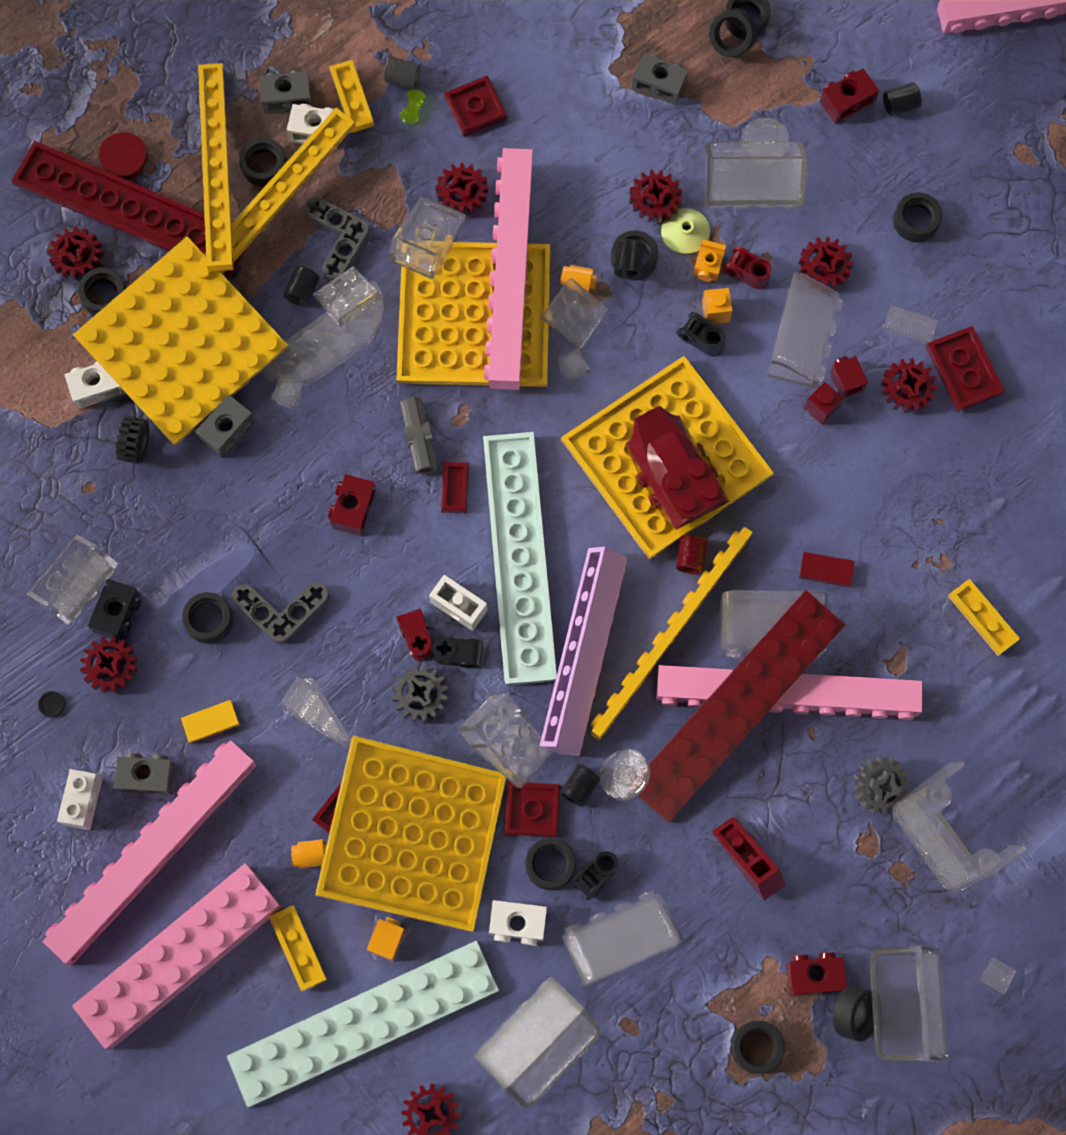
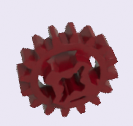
M461 162L460 168H456L454 164H451V171L443 169L444 177H437L438 185H435L436 193H438L437 200L442 202L443 209L450 207L451 214H454L456 210L459 211L460 216H463L466 210L473 214L474 207L480 210L481 202L487 201L486 194L489 193L488 185H486L487 178L486 176L481 177V169L474 171L473 164L468 168H465L464 162Z
M652 169L649 176L642 172L640 180L635 178L633 181L634 187H630L629 194L631 196L629 197V204H634L632 211H640V219L645 215L648 216V222L650 223L653 218H657L658 223H661L663 216L668 220L671 219V212L677 214L678 206H681L682 189L678 188L679 181L675 180L672 182L671 173L666 177L663 176V170H660L658 175H656Z
M74 226L73 232H69L65 228L63 236L59 233L55 234L58 239L57 242L50 241L53 249L48 250V254L51 257L49 262L54 266L57 274L62 272L65 279L72 275L73 279L77 280L78 275L84 276L86 272L94 269V265L101 266L98 258L104 255L101 250L102 245L94 233L89 234L87 228H84L81 232L77 226ZM74 248H75L76 251H77V257H78L77 259H76V257L74 256V253H75V252H74Z
M829 236L826 237L825 242H822L817 237L815 245L809 241L806 246L807 249H802L801 257L798 261V265L802 266L799 273L806 274L805 282L813 281V288L820 284L823 291H825L827 285H830L831 289L834 290L836 282L842 286L845 278H849L850 269L853 266V262L849 261L852 253H845L846 244L841 247L838 246L839 239L832 243ZM816 253V257L810 261V257ZM842 265L841 270L836 274V269H838L839 266Z
M911 358L907 364L904 359H900L899 366L893 362L890 370L886 369L883 375L885 378L881 381V386L885 387L882 395L889 396L886 401L887 404L895 403L894 410L901 406L904 413H907L909 408H912L914 413H916L919 405L925 409L928 405L927 401L931 402L934 398L933 393H935L937 386L932 383L935 382L936 376H929L930 367L922 368L923 361L916 365L914 364V358ZM899 374V380L893 383V378ZM925 388L924 394L919 397V391Z
M112 636L110 642L105 637H101V644L99 645L92 641L93 649L85 648L84 650L88 655L87 658H80V661L86 665V667L80 669L82 674L87 675L84 681L87 684L92 682L91 687L95 691L100 687L101 692L104 694L107 693L108 688L114 693H117L118 686L126 689L125 681L135 680L131 676V672H138V668L133 665V663L138 661V658L130 656L134 653V649L131 646L126 648L127 643L125 640H121L118 643L117 638ZM107 649H115L116 651H114L113 653H111V652H106L105 650H107ZM97 657V659H96V664L93 666V662H94L95 658ZM104 658H106L108 661H111L114 673L107 668V662ZM126 664L123 673H121L123 665ZM106 677L113 678L112 681H102Z
M431 1083L429 1090L420 1085L419 1094L412 1090L410 1094L413 1099L411 1101H403L408 1106V1110L401 1111V1115L407 1116V1120L402 1123V1126L411 1127L407 1135H413L414 1133L417 1135H451L450 1128L458 1129L459 1126L454 1122V1118L461 1117V1114L455 1113L454 1109L460 1104L459 1102H451L454 1093H449L446 1096L444 1094L445 1086H442L437 1091L435 1090L434 1083ZM426 1095H434L429 1103L423 1105L417 1102ZM443 1100L448 1105L449 1117L442 1112L441 1104ZM434 1106L436 1108L435 1113L443 1121L439 1119H431L430 1122L426 1121L427 1115L419 1110V1108L429 1110ZM413 1111L419 1115L421 1121L419 1129L413 1121ZM439 1124L444 1126L437 1133H428L433 1125Z

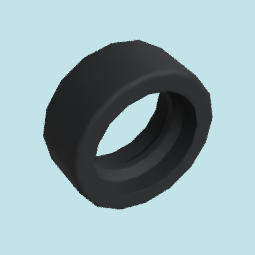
M728 0L725 11L735 9L741 5H750L757 8L761 13L760 21L756 22L757 36L766 30L771 13L770 4L767 0ZM734 18L724 21L730 33L736 37L746 39L747 32L743 23Z
M736 8L726 10L717 15L710 24V43L715 51L723 56H740L750 50L756 41V23L752 16L744 10ZM727 19H738L746 27V39L738 47H729L720 38V27Z
M256 138L249 141L243 146L239 154V164L245 179L258 187H265L287 162L282 146L269 138ZM259 152H271L277 157L276 167L267 173L253 172L249 167V161Z
M922 192L910 193L904 196L896 207L893 216L894 228L905 240L924 242L932 238L937 232L943 216L942 209L938 201L929 194ZM910 206L923 207L932 216L931 224L923 229L911 227L903 218L906 208Z
M638 230L627 231L619 235L614 241L611 250L613 268L615 266L617 243L624 239L636 240L641 242L648 250L649 259L641 267V276L630 280H642L648 277L654 271L658 260V247L654 239L647 233Z
M110 268L90 270L82 277L79 283L78 295L84 308L94 316L109 304L96 305L90 300L89 291L96 283L112 281L118 289L116 297L127 288L123 278Z
M211 592L199 593L190 598L184 606L182 613L183 626L189 635L198 642L206 644L216 643L224 639L231 631L234 621L233 612L226 600L220 595ZM210 603L215 604L221 609L223 613L222 624L213 632H201L193 624V615L198 607Z
M556 838L541 839L534 843L527 852L525 859L526 874L530 881L538 888L548 891L560 889L567 885L573 877L576 867L575 855L570 846L562 840ZM544 849H556L566 859L565 871L557 879H544L535 870L534 862L536 856Z
M848 986L839 994L834 1005L833 1025L835 1031L840 1037L863 1042L867 1040L874 1032L878 1023L879 1001L877 995L871 990Z
M751 1021L743 1024L735 1032L731 1041V1052L735 1062L741 1069L753 1074H764L772 1071L780 1064L784 1055V1041L781 1033L774 1025L765 1021ZM752 1031H762L772 1039L774 1052L765 1063L754 1064L743 1055L742 1041Z

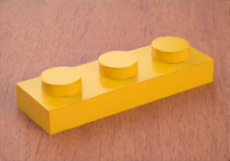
M353 60L329 66L344 113L356 125L351 130V133L374 127V121Z
M970 579L948 595L949 599L997 656L1001 655L1020 639Z
M292 905L269 916L301 991L303 992L326 981L325 973L295 906Z

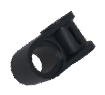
M691 312L688 315L689 320L683 328H679L676 332L679 338L708 356L720 355L724 349V331L706 320L702 315ZM717 339L719 343L710 344L708 340Z
M439 638L433 645V658L440 665L473 669L480 668L483 641L475 638ZM442 647H447L449 651L447 656H441Z
M609 851L599 853L570 880L572 885L575 884L586 895L585 899L587 901H590L616 873L618 869L616 855ZM603 857H609L613 860L614 867L610 871L600 869L598 864ZM583 879H585V880L592 886V888H590V887L583 881Z

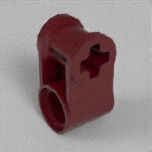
M735 246L731 259L723 265L722 270L731 278L738 279L754 289L765 288L770 281V263L750 253L743 247ZM763 272L765 275L759 277L756 276L754 273Z
M421 608L396 616L402 636L405 638L412 658L417 661L429 659L433 648ZM422 643L424 650L419 651L417 644Z

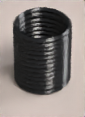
M911 82L884 91L883 102L887 113L890 116H895L921 107L922 97L917 84Z
M624 239L617 243L614 274L617 277L630 280L641 276L644 249L641 242Z
M296 266L283 292L284 297L298 306H307L320 279L319 275L307 267Z
M577 764L567 779L568 781L563 785L560 794L573 804L584 807L601 778L584 765Z

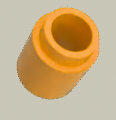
M570 265V267L564 266L560 285L566 286L568 290L589 294L590 289L595 290L598 275L593 274L594 269L575 265Z
M324 839L298 842V845H292L293 866H300L301 869L321 867L327 847Z

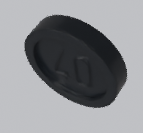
M55 691L44 693L38 701V709L46 717H57L65 708L63 696Z

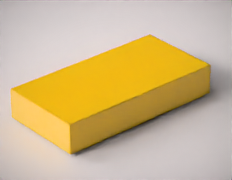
M231 700L181 718L190 744L240 726Z

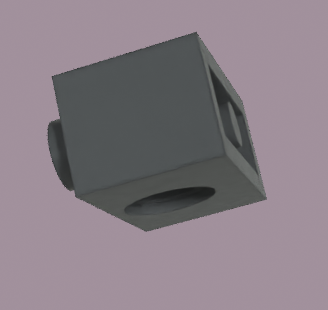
M644 53L633 75L632 89L677 105L687 83L689 70L680 64L664 61L657 55ZM657 76H664L665 79H659Z
M296 70L285 74L269 73L259 76L261 103L265 114L291 111L293 104H308L312 106L308 71ZM284 89H290L288 92H281Z
M228 395L195 433L202 443L222 458L226 453L229 454L235 449L237 440L242 435H246L251 431L255 420L248 409ZM226 424H232V425H233V427H232V429H231L230 431H227V432L221 431V429H222V427H223L224 425H226Z
M126 753L125 757L117 756L114 780L115 790L126 793L172 794L175 764L168 760V756L152 755V759L141 758L142 755L137 753ZM149 767L151 770L149 777L144 780L139 779V772L143 768Z

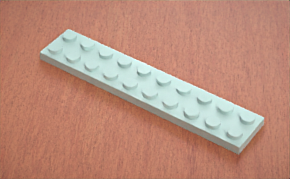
M534 432L483 436L505 686L556 681L557 674Z
M476 940L227 1055L247 1108L488 997L499 990Z

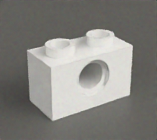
M293 104L287 127L289 141L303 144L334 109L314 108L308 104ZM313 123H320L316 127L310 126Z
M98 362L88 367H76L70 373L64 374L72 401L77 409L126 394ZM93 379H100L97 385H89Z
M443 575L429 595L431 604L471 631H474L488 611L486 602L445 575Z
M70 769L57 822L64 826L90 830L103 779L94 773Z
M493 900L489 935L494 936L495 941L510 942V938L521 939V944L537 946V941L543 942L547 907ZM514 917H521L525 920L526 925L521 931H514L510 927V921Z

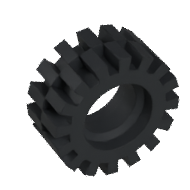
M128 415L124 417L118 430V442L115 447L117 448L115 452L118 460L135 464L142 462L143 456L146 454L145 449L148 447L147 441L149 440L150 424L148 419Z

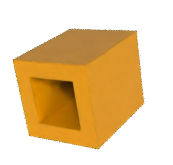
M729 288L704 290L702 307L704 318L713 324L730 322L732 304Z
M387 917L385 921L378 919L367 951L394 961L406 931L400 927L402 922Z

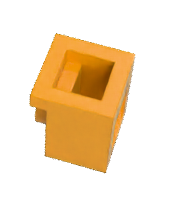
M702 239L693 276L705 282H717L726 245Z

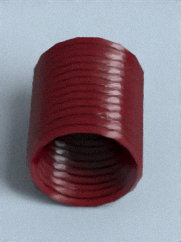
M696 535L681 536L675 568L687 574H701L704 569L708 541Z

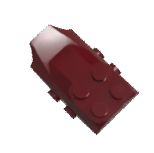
M658 406L634 419L633 433L631 439L626 442V445L638 473L636 479L641 488L646 487L650 496H648V499L653 509H659L661 515L676 530L730 502L717 480L718 473L715 467L707 463L704 458L706 454L702 445L694 441L680 415L675 416L661 406Z

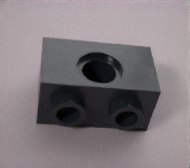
M107 578L88 627L95 633L109 638L114 636L118 641L123 640L124 635L127 636L131 630L132 621L130 620L133 613L137 612L140 608L142 601L140 592L135 587ZM122 606V612L119 615H111L114 607Z

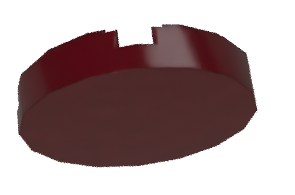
M127 132L115 133L106 138L101 144L98 153L99 162L103 170L123 179H130L140 174L148 160L147 149L143 141L133 133Z

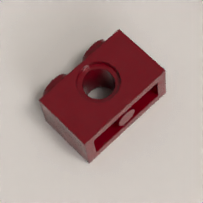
M862 68L857 72H849L837 83L831 82L826 85L822 90L820 103L834 124H837L875 103L879 89L865 69ZM844 93H850L852 96H847Z
M345 474L343 482L339 481L336 487L335 495L338 496L336 504L331 505L328 513V519H330L333 529L362 536L376 493L375 482ZM350 500L358 502L356 507L352 509L344 507L346 502Z
M835 952L819 954L820 959H809L808 955L792 956L793 961L786 962L789 996L842 992L847 987L843 957H836ZM812 966H817L821 969L822 979L820 981L811 979L809 970Z

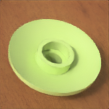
M689 208L678 209L677 214L671 212V219H664L661 235L666 246L672 251L685 255L693 254L700 250L702 239L709 240L710 226L707 219L700 212ZM688 225L691 229L684 230L682 226Z

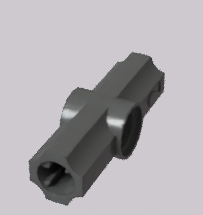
M407 397L400 401L406 426L404 431L408 449H411L416 474H429L437 470L429 422L426 421L421 397Z

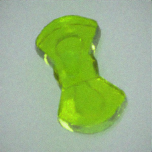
M413 89L406 94L408 98L407 108L399 113L400 118L406 124L418 122V111L426 100L423 92Z

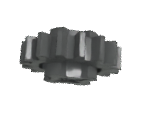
M416 665L413 666V672L411 673L404 669L405 677H396L399 686H392V691L397 693L392 696V701L399 702L395 706L396 710H404L402 716L405 719L412 715V721L415 723L418 717H422L424 723L427 722L428 715H431L434 719L437 718L435 711H444L441 702H448V697L443 695V693L448 692V687L441 686L445 681L444 677L436 678L437 670L434 669L429 673L426 665H424L422 671H418ZM416 678H426V679H429V680L426 681V682H423V681H418ZM406 684H408L409 691L403 698V690ZM414 686L421 692H424L426 702L419 696H416ZM437 690L438 694L436 701L434 702V704H432L431 696ZM419 706L423 707L424 710H414L412 707Z
M878 755L876 756V762L868 758L866 760L868 766L865 768L860 765L858 768L861 774L853 776V778L858 780V784L852 785V788L858 791L854 796L855 799L861 801L860 805L865 809L869 808V811L874 814L878 810L882 814H887V808L896 811L895 804L897 802L904 804L902 796L910 794V792L905 790V786L911 784V781L905 779L909 774L908 771L902 769L903 764L898 761L894 762V759L889 756L884 760L883 757Z

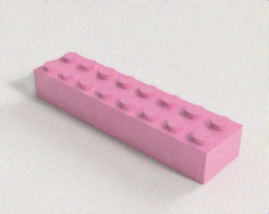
M245 863L84 995L72 1007L105 1049L112 1050L268 921L269 916L280 911L282 906L254 871Z

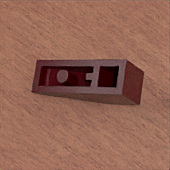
M731 817L712 831L717 841L748 883L764 901L785 886L780 869L734 817Z

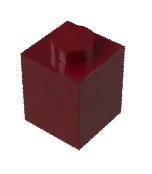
M847 356L839 358L832 365L830 375L838 393L843 398L865 390L868 381L857 356L849 359Z
M824 382L808 397L804 409L823 425L840 408L844 398L829 384Z

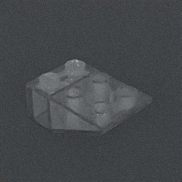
M508 693L491 695L458 728L470 746L517 788H521L553 754L552 751L540 747L542 737Z

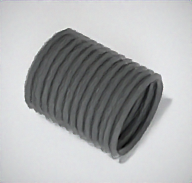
M390 56L384 70V81L415 89L419 81L421 65Z

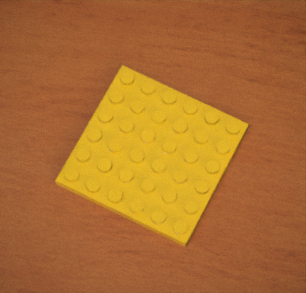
M188 237L184 238L73 334L79 343L174 446H177L202 424L228 395L234 396L288 348V344L220 271L208 272L206 256Z
M402 241L397 384L489 386V380H484L485 365H490V356H486V341H491L492 333H487L488 318H493V309H489V294H494V286H490V273L496 269V263H492L491 259L492 248H497V243ZM528 244L520 386L547 387L550 244Z
M685 356L561 437L565 447L649 560L680 540L681 536L689 534L767 481L774 474ZM658 406H661L675 416L680 415L694 441L702 445L706 454L704 458L707 463L715 467L718 473L717 480L730 500L729 503L677 530L661 515L659 509H653L648 499V496H650L646 487L641 488L636 479L638 473L626 445V442L631 439L633 433L634 419Z
M353 736L315 896L473 932L507 774Z

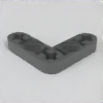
M311 197L304 203L306 218L340 236L322 266L325 280L332 284L339 283L346 276L368 239V225L363 219L323 199ZM317 206H319L320 212L315 211L312 214L310 208L315 209ZM335 215L343 218V222L339 225H332L329 221ZM361 227L363 233L358 232L354 237L353 228L358 229ZM343 246H350L353 249L352 253L348 256H342L339 250ZM337 260H339L340 262L337 266L339 273L334 272L330 275L329 269H334L337 265Z
M311 583L280 614L251 586L241 584L234 588L232 600L272 641L277 644H284L326 605L329 600V593L322 583ZM322 590V599L315 598L310 603L313 607L310 610L308 605L302 600L306 598L307 602H309L313 598L312 591L319 592ZM241 592L244 594L250 592L248 597L254 603L252 607L245 600L239 602L241 599L239 594ZM303 607L306 610L304 618L294 619L291 615L293 609ZM259 608H267L269 616L263 621L257 620L255 618L256 611ZM285 617H288V619L290 620V622H291L292 624H294L295 626H294L293 628H291V626H290V624H289V625L284 629V631L286 632V634H285L284 636H282V635H280V634L277 635V636H275V635H276L275 628H276L277 626H278L279 628H283V627L287 624V622H286V620H284V618H285Z

